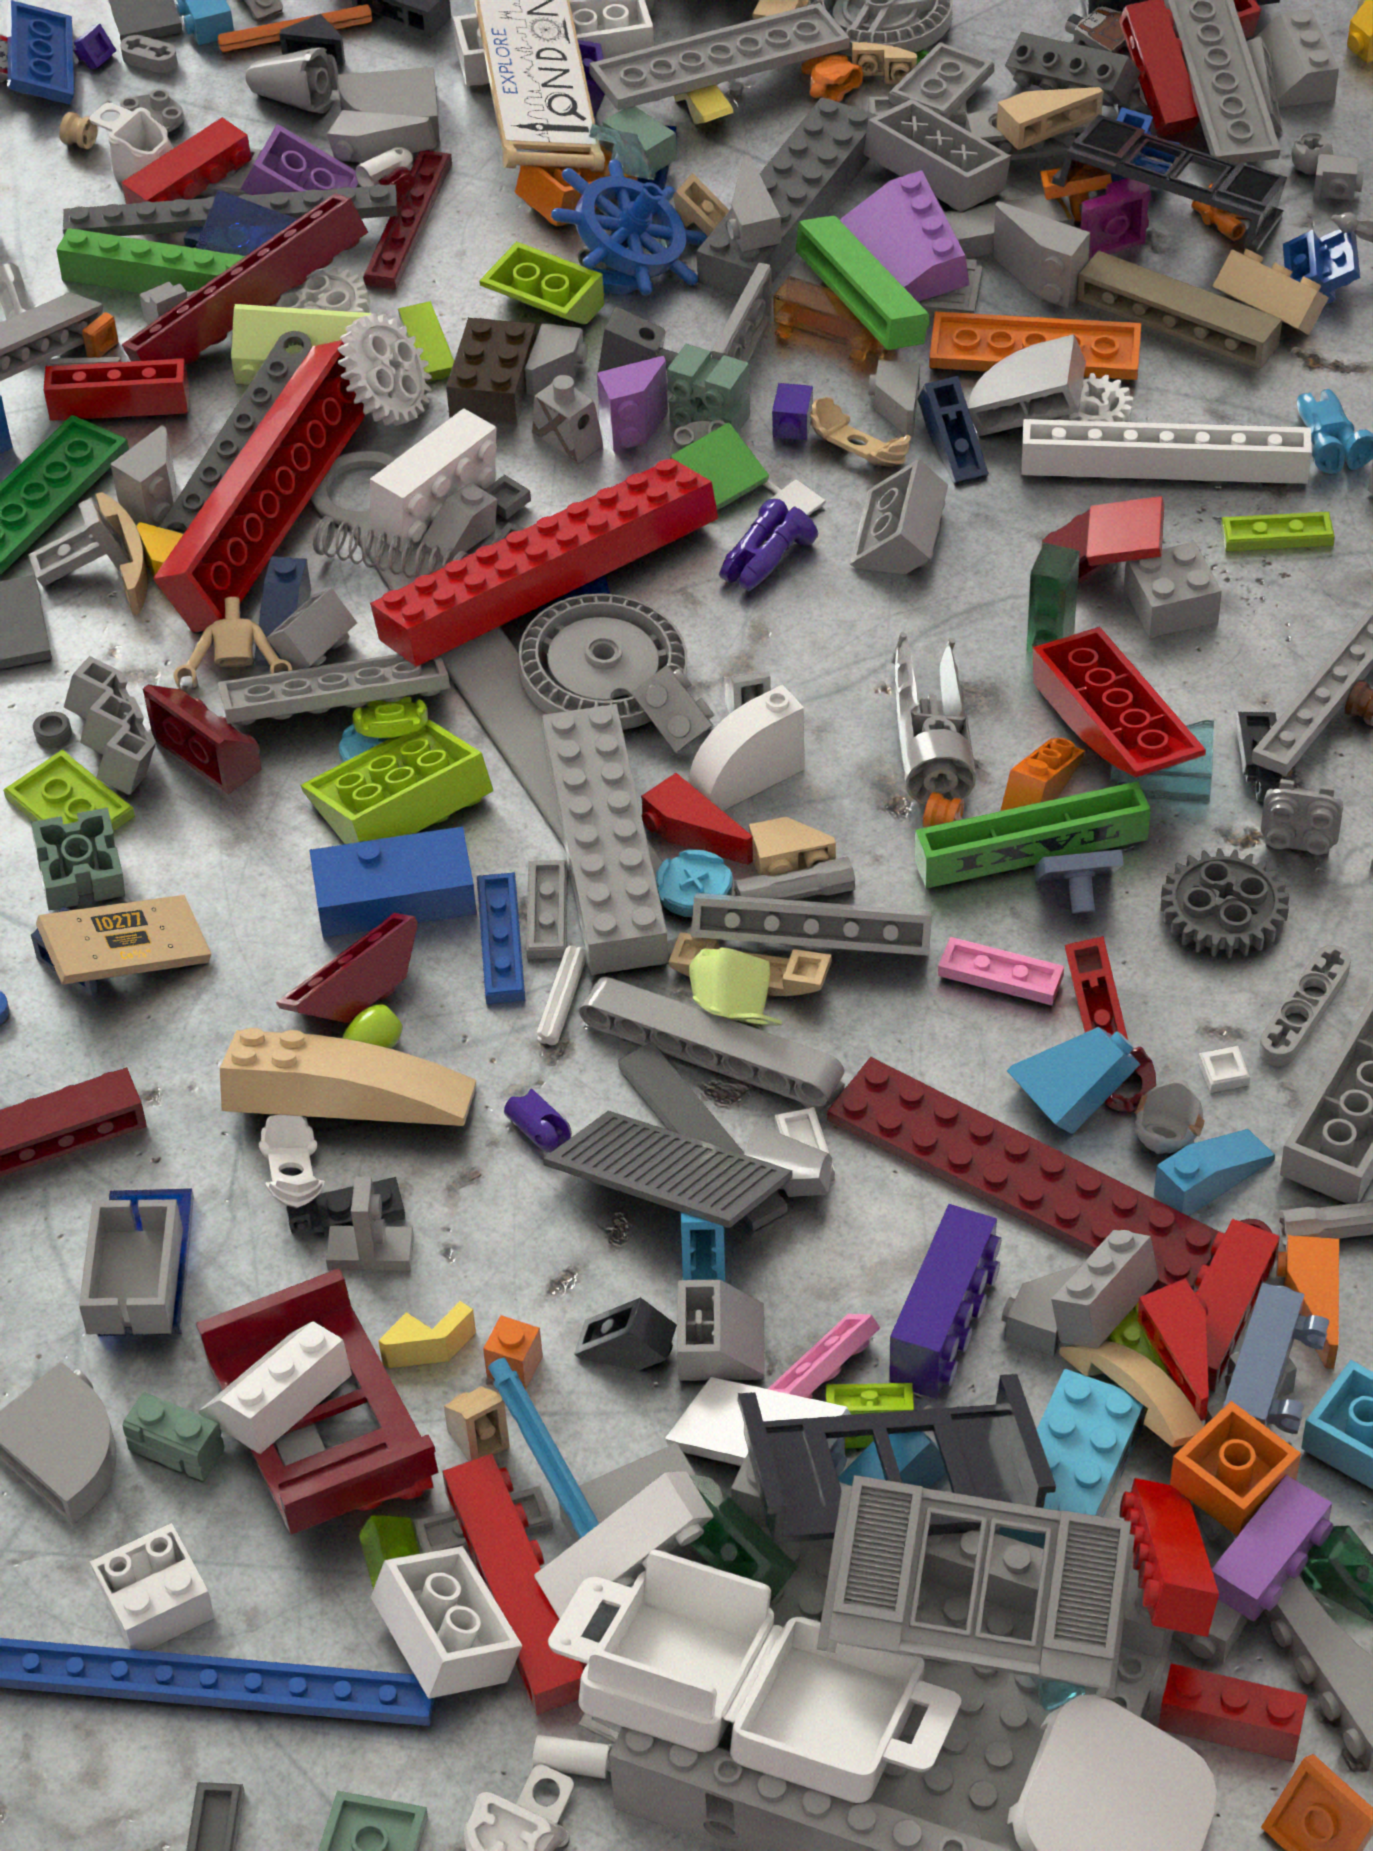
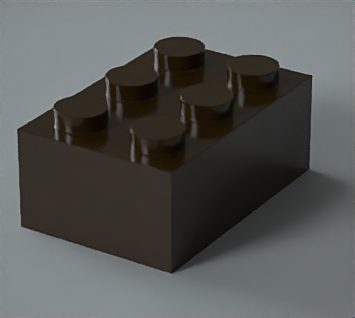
M468 317L446 385L449 418L464 408L487 422L518 424L527 393L525 367L537 338L536 324Z

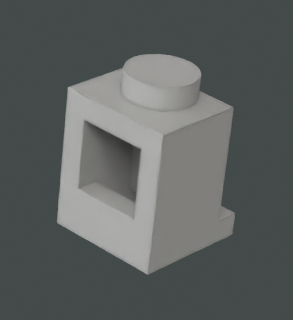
M1319 154L1313 201L1320 202V198L1354 201V193L1362 192L1364 172L1357 171L1359 158Z

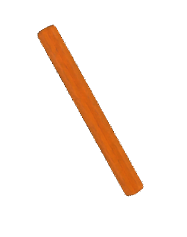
M369 5L321 13L336 30L372 22V12ZM315 15L222 33L218 35V44L221 52L225 53L280 42L279 33L281 29Z

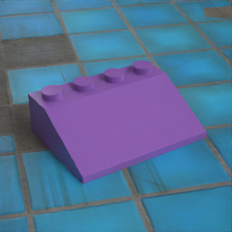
M922 170L890 180L840 219L849 231L917 302L969 285L965 254Z

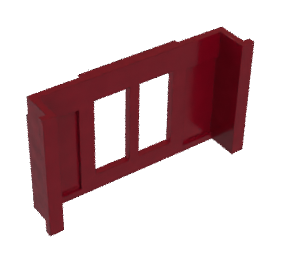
M339 1268L196 1323L207 1363L221 1391L290 1333L311 1322L317 1323L344 1341L350 1369L360 1389L315 1406L283 1435L364 1403H368L380 1429L286 1466L283 1465L273 1444L261 1454L249 1448L291 1535L415 1486L414 1482L439 1473L434 1453L436 1452L435 1446L429 1434L421 1437L351 1306L345 1278Z

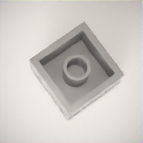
M1195 541L1162 549V557L1126 561L1124 590L1149 639L1219 622L1222 591Z

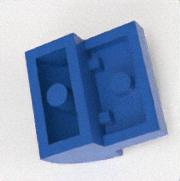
M1338 229L1319 238L1314 230H1311L1283 243L1284 267L1292 271L1290 278L1300 282L1302 277H1306L1321 285L1319 292L1328 297L1326 304L1336 301L1335 289L1349 285L1361 278L1357 238L1354 232L1344 233Z

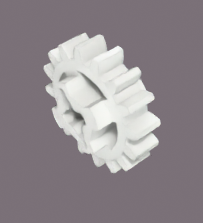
M1091 373L1089 379L1083 378L1079 412L1061 416L1059 420L1130 422L1133 397L1129 396L1130 389L1128 387L1121 388V381L1119 379L1109 382V375H1104L1102 379H1096L1095 374Z

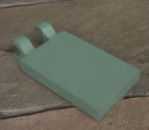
M337 1790L318 1851H418L428 1818L427 1807Z

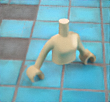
M228 597L225 599V619L215 621L205 629L188 663L180 665L174 671V679L178 689H180V680L184 676L192 677L193 688L197 687L198 680L195 671L210 647L212 640L214 643V662L220 667H244L253 663V641H255L270 664L271 674L278 673L279 671H292V666L288 661L278 658L258 624L249 619L240 618L239 598Z

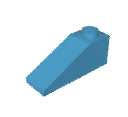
M1249 1129L1189 1144L1157 1165L1154 1196L1162 1203L1190 1216L1274 1161L1275 1154Z

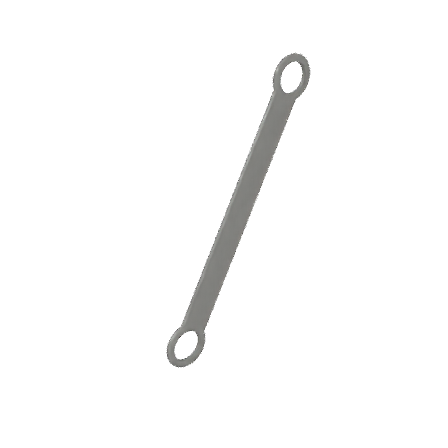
M376 451L352 452L337 457L311 497L315 509L323 517L333 518L335 524L340 525L343 521H346L351 532L354 526L359 524L361 528L359 544L362 547L365 533L370 528V511H350L337 506L327 495L329 485L337 476L345 471L359 467L384 469L397 458ZM358 528L354 533L355 538H357ZM371 533L367 537L365 552L370 542ZM374 536L373 544L368 554L372 563L375 562V548L378 540L376 536ZM383 540L380 541L378 556L383 546ZM421 541L413 545L410 561L405 568L407 574L411 575L415 571V557ZM386 543L384 553L379 560V565L382 568L388 565L390 548L388 543ZM394 547L392 550V558L396 550V548ZM410 547L406 550L405 561L409 554ZM423 549L420 551L418 565L422 558ZM398 551L397 557L392 564L394 571H399L402 568L401 551ZM427 551L423 565L418 571L419 576L428 575L430 553ZM433 556V560H432V567H433V564H434L435 558H436V557H434V556ZM441 560L438 561L434 572L442 569L443 562ZM374 565L391 590H398L413 583L417 578L416 575L407 578L403 571L395 575L391 572L390 568L380 571L377 565ZM499 626L440 656L448 675L564 845L544 744L542 715L547 713L538 708L523 688L519 676V653ZM646 837L656 881V872L663 860ZM692 925L685 933L691 934ZM677 938L667 941L668 960L670 959Z

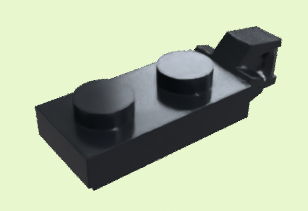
M1238 711L1236 727L1243 773L1246 775V781L1255 782L1257 801H1264L1267 790L1276 788L1275 782H1280L1282 774L1252 763V751L1277 722L1276 712Z
M396 1177L372 1182L374 1194H381V1219H385V1223L404 1219L405 1210ZM354 1186L321 1193L308 1204L299 1208L286 1206L291 1233L294 1234L313 1229L314 1233L324 1232V1236L327 1237L329 1236L330 1226H353L351 1206Z

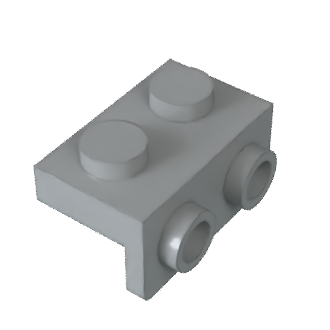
M666 665L634 689L631 694L673 750L678 753L705 731H709L714 727L710 719L715 715L702 698L695 701L687 689L692 684L682 670L677 668L673 671Z

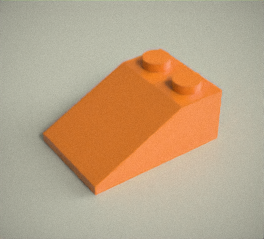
M601 144L600 149L604 153L605 158L603 172H592L590 168H571L590 184L599 178L610 176L609 162L616 159L622 165L624 177L633 180L638 178V173ZM551 151V152H547V153H559V154H581V155H590L589 152H577V151ZM521 165L514 193L522 198L528 206L543 215L549 223L555 226L568 224L557 222L551 217V212L555 208L575 210L582 196L562 178L563 170L568 167Z

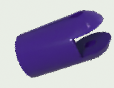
M532 1088L525 1096L510 1097L504 1107L505 1116L545 1152L551 1153L572 1137L571 1127L567 1120Z

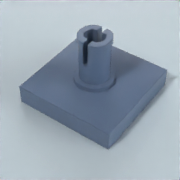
M1122 849L1043 857L1034 866L1035 881L1068 880L1072 914L1095 912L1091 877L1110 875L1124 865Z

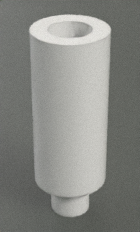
M537 1735L532 1766L534 1768L538 1764H543L562 1773L606 1779L608 1772H611L609 1761L611 1745Z

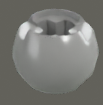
M1307 133L1294 142L1291 151L1293 164L1306 175H1316L1319 154H1334L1332 144L1319 133Z

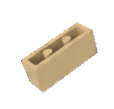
M1231 249L1213 287L1255 309L1281 318L1282 322L1310 335L1328 300L1327 296L1319 292L1321 285L1306 277H1302L1301 281L1298 282L1290 278L1291 270L1275 262L1272 268L1261 263L1264 257L1248 249H1245L1243 254Z

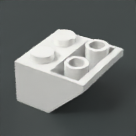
M172 1523L90 1561L113 1619L129 1649L148 1651L215 1618L208 1589Z

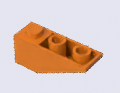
M1050 738L1010 770L1000 811L1058 799L1084 757L1086 750L1075 747V744L1068 739Z

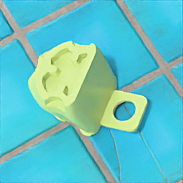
M720 947V949H702L692 959L689 966L693 1000L711 1014L756 1028H760V1026L782 1025V1020L763 1015L770 980L769 961Z

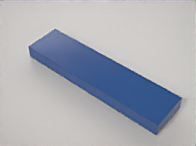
M515 872L478 875L477 889L486 1004L526 1001Z

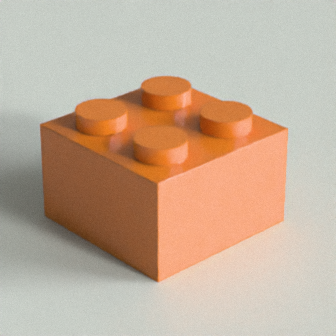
M1230 1401L1173 1456L1170 1485L1238 1536L1285 1475L1297 1480L1301 1453L1234 1402Z

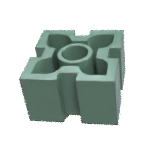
M686 343L667 368L668 390L673 394L668 401L669 421L685 426L696 421L712 422L714 420H721L725 423L729 422L738 433L750 416V394L744 393L749 385V363L725 355L720 360L711 358V351Z
M108 807L77 813L78 822L63 824L62 816L31 822L34 847L39 870L41 871L48 911L60 909L63 906L79 905L78 896L93 894L94 902L125 896L123 872L118 850L115 847Z

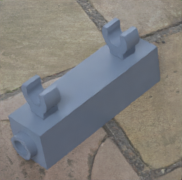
M1262 1283L1222 1409L1232 1401L1266 1427L1270 1423L1284 1432L1298 1433L1304 1404L1291 1399L1280 1401L1276 1397L1294 1339L1300 1340L1310 1348L1323 1350L1330 1321L1322 1316L1311 1315L1306 1317L1301 1315L1305 1294L1293 1291L1285 1286H1273Z

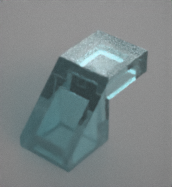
M595 124L591 125L589 137L614 143L611 160L616 159L620 161L624 174L654 180L655 172L637 134Z

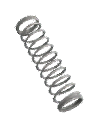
M325 516L317 524L313 536V549L316 554H325L331 558L337 554L341 561L350 558L354 564H359L363 561L367 568L377 565L380 571L390 568L391 572L395 575L403 571L407 578H411L414 575L417 578L420 577L418 571L423 565L427 551L425 541L417 549L415 571L410 575L406 573L405 568L413 552L414 542L412 538H409L404 545L401 560L402 568L399 571H394L392 564L400 548L399 535L393 537L389 548L388 565L382 568L379 565V560L386 548L387 534L385 531L379 535L376 543L375 562L368 564L365 558L373 544L374 531L372 528H369L365 533L362 543V558L359 561H355L352 555L360 540L361 528L359 524L355 525L352 529L348 547L349 555L347 557H341L339 553L347 537L348 525L346 521H343L337 530L336 551L333 554H329L327 551L334 537V519ZM343 525H345L344 535L339 545L340 533ZM323 527H324L323 537H322V546H323V547H322V549L320 550V548H319L320 536H321V532H322ZM358 528L357 538L352 549L354 533ZM371 531L370 542L365 552L367 537ZM384 535L383 546L378 556L380 541ZM397 539L396 550L392 558L393 546ZM410 542L409 554L405 561L406 550ZM438 545L434 546L431 551L428 575L434 572L439 561L440 548ZM422 546H423L422 558H421L420 563H419V565H418L420 551H421ZM449 548L444 555L442 568L446 565L449 553V562L467 557V552L460 551L453 559V550ZM437 549V554H436L435 562H434L433 567H432L433 556H434L435 550Z

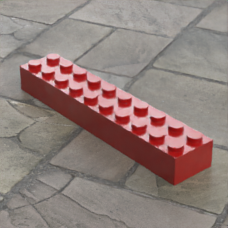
M342 340L311 348L154 576L153 580L192 632L205 631L215 621L225 619L226 598L237 597L239 602H242L366 414L363 413L364 403H354L355 391L347 392L346 390L350 385V381L341 378V375L346 372V368L338 364L339 360L345 358L338 351V347L344 345Z
M673 458L661 460L654 467L642 473L632 474L625 481L615 486L603 488L590 498L568 505L565 510L552 516L543 517L535 524L521 531L511 532L506 538L492 545L482 546L475 553L463 559L451 561L444 568L429 575L420 576L411 584L398 590L388 591L383 597L370 603L379 641L416 667L719 519L712 481Z

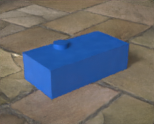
M463 826L309 850L323 938L371 931L394 913L415 916L418 923L477 915L474 884Z

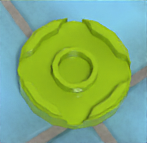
M407 696L394 702H386L382 699L367 702V708L356 707L352 714L353 724L356 732L364 736L393 738L408 735L424 727L428 721V710L422 700L418 699L417 703H412L411 697Z

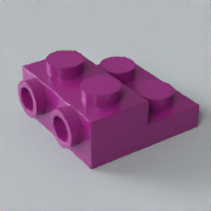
M1129 178L1106 184V195L1082 202L1081 229L1090 232L1088 261L1092 259L1098 250L1110 255L1145 244L1146 229L1149 227L1147 215L1148 202L1151 201V192L1147 184Z

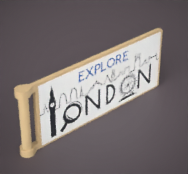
M474 0L502 144L504 168L515 169L516 165L590 168L592 172H603L605 158L604 153L600 149L570 1ZM516 149L589 152L590 155L517 152Z

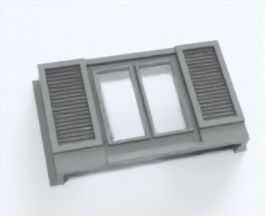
M854 1475L852 1487L842 1486L817 1650L835 1653L837 1643L1095 1687L1096 1696L1113 1700L1135 1536L1129 1534L1131 1522L926 1489L922 1486ZM931 1515L981 1523L966 1630L915 1621ZM995 1526L1046 1534L1031 1641L980 1633Z

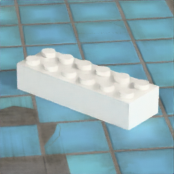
M569 0L577 39L601 44L603 60L654 46L653 24L645 0ZM477 13L454 16L456 50L466 87L490 83L479 24L477 23Z

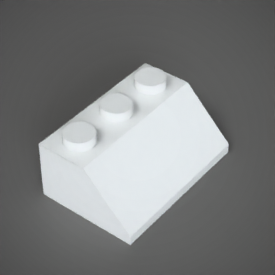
M315 1322L295 1330L199 1410L200 1415L218 1422L222 1431L258 1454H261L352 1375L343 1339Z

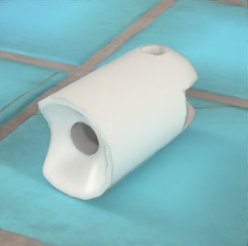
M395 147L359 164L355 172L360 186L380 185L378 181L382 177L388 176L399 167H406L411 171L413 155L405 148Z

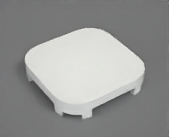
M1095 1694L1079 1695L1047 1716L1040 1727L1045 1732L1018 1803L1009 1809L1007 1825H1013L1015 1839L1022 1851L1202 1850L1216 1808L1217 1789L1214 1775L1199 1754L1186 1744L1122 1706Z

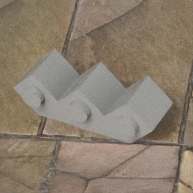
M89 656L73 673L63 708L86 719L80 743L99 754H103L96 779L130 795L147 774L156 741L152 733L147 732L143 725L144 716L135 697H130L126 690L127 681L123 672Z

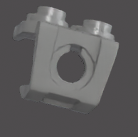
M1281 779L1279 789L1267 790L1264 799L1261 833L1266 839V845L1275 849L1290 848L1309 851L1315 855L1329 854L1330 848L1336 845L1339 840L1343 801L1339 798H1334V787L1321 785L1318 792L1294 788V781Z

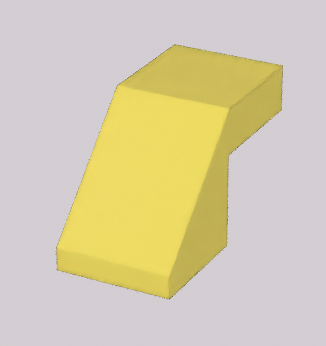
M717 85L674 95L675 102L687 101L694 125L734 113L731 104Z
M459 1301L433 1329L406 1312L378 1340L382 1364L387 1368H398L450 1361L476 1334L473 1309Z

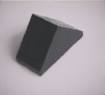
M321 14L281 29L279 35L282 55L311 48L327 49L325 51L327 55H333L336 65L344 66L343 38Z

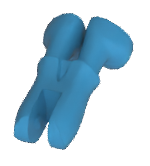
M1322 390L1320 401L1316 402L1311 393H1303L1298 396V413L1307 428H1311V442L1314 445L1312 457L1315 465L1321 471L1336 474L1342 470L1344 461H1346L1350 470H1356L1373 459V433L1367 429L1354 433L1353 423L1347 419L1340 400L1332 390Z

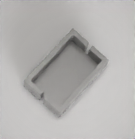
M130 1200L92 1201L79 1301L86 1334H125L126 1327H132L133 1334L172 1333L183 1233L177 1200H139L138 1210L143 1231H137Z

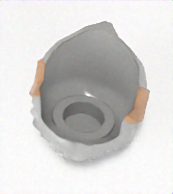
M1179 1080L1156 1086L1145 1095H1142L1135 1111L1137 1120L1134 1123L1136 1124L1135 1131L1137 1132V1137L1145 1144L1146 1148L1157 1154H1170L1171 1152H1178L1189 1144H1193L1197 1136L1200 1137L1205 1121L1199 1099L1190 1090L1186 1081Z

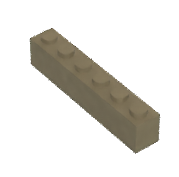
M1099 250L1079 273L1077 300L1258 369L1263 367L1279 346L1282 326L1281 318Z

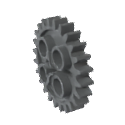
M1221 848L1217 849L1216 857H1211L1205 850H1202L1201 860L1198 861L1189 855L1187 856L1186 866L1176 863L1175 872L1167 873L1166 884H1162L1160 911L1164 912V924H1172V935L1183 933V945L1192 941L1197 942L1196 952H1200L1207 946L1211 947V956L1214 957L1219 949H1225L1228 958H1232L1234 949H1239L1243 955L1247 956L1250 945L1261 951L1263 950L1264 940L1273 943L1276 932H1283L1284 921H1287L1289 911V894L1285 893L1286 883L1285 881H1277V870L1266 872L1267 862L1265 860L1256 865L1253 864V854L1251 853L1244 859H1240L1236 849L1233 850L1230 857L1224 856Z

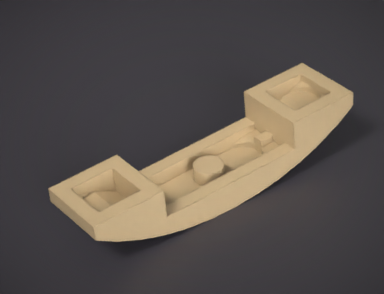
M103 492L97 493L98 507L124 541L130 563L119 565L124 591L132 615L139 614L144 605L148 589L147 567L139 532L130 515L118 502Z
M680 932L668 961L669 967L690 977L689 966L692 959L702 949H720L718 939L691 937V934ZM793 949L790 959L743 952L770 962V980L767 996L802 995L821 990L832 961V957L829 954Z
M1104 1341L1098 1349L1074 1344L1061 1347L1059 1355L1082 1374L1089 1377L1105 1373L1148 1408L1143 1424L1171 1447L1185 1445L1203 1428L1193 1406L1175 1382L1155 1363L1135 1350L1109 1341Z

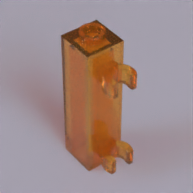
M789 275L773 295L774 322L780 323L775 331L776 336L788 339L795 328L853 348L848 356V360L859 364L865 360L868 353L884 358L889 351L830 288Z

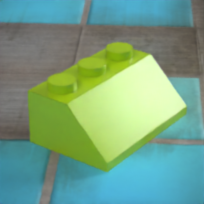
M517 241L479 280L482 287L585 325L604 306L602 273L587 269Z

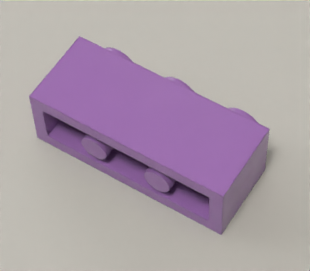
M1285 1475L1212 1568L1219 1591L1218 1599L1253 1622L1264 1609L1271 1611L1283 1593V1587L1281 1586L1289 1576L1294 1579L1299 1576L1308 1561L1309 1556L1307 1553L1314 1544L1320 1547L1330 1535L1333 1528V1523L1330 1522L1332 1502L1290 1476Z

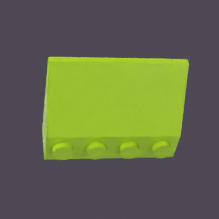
M429 719L427 724L420 730L408 735L390 738L300 785L302 792L344 844L416 834L433 823L445 821L449 818L450 814L465 806L477 804L481 801L482 797L494 791L482 752Z

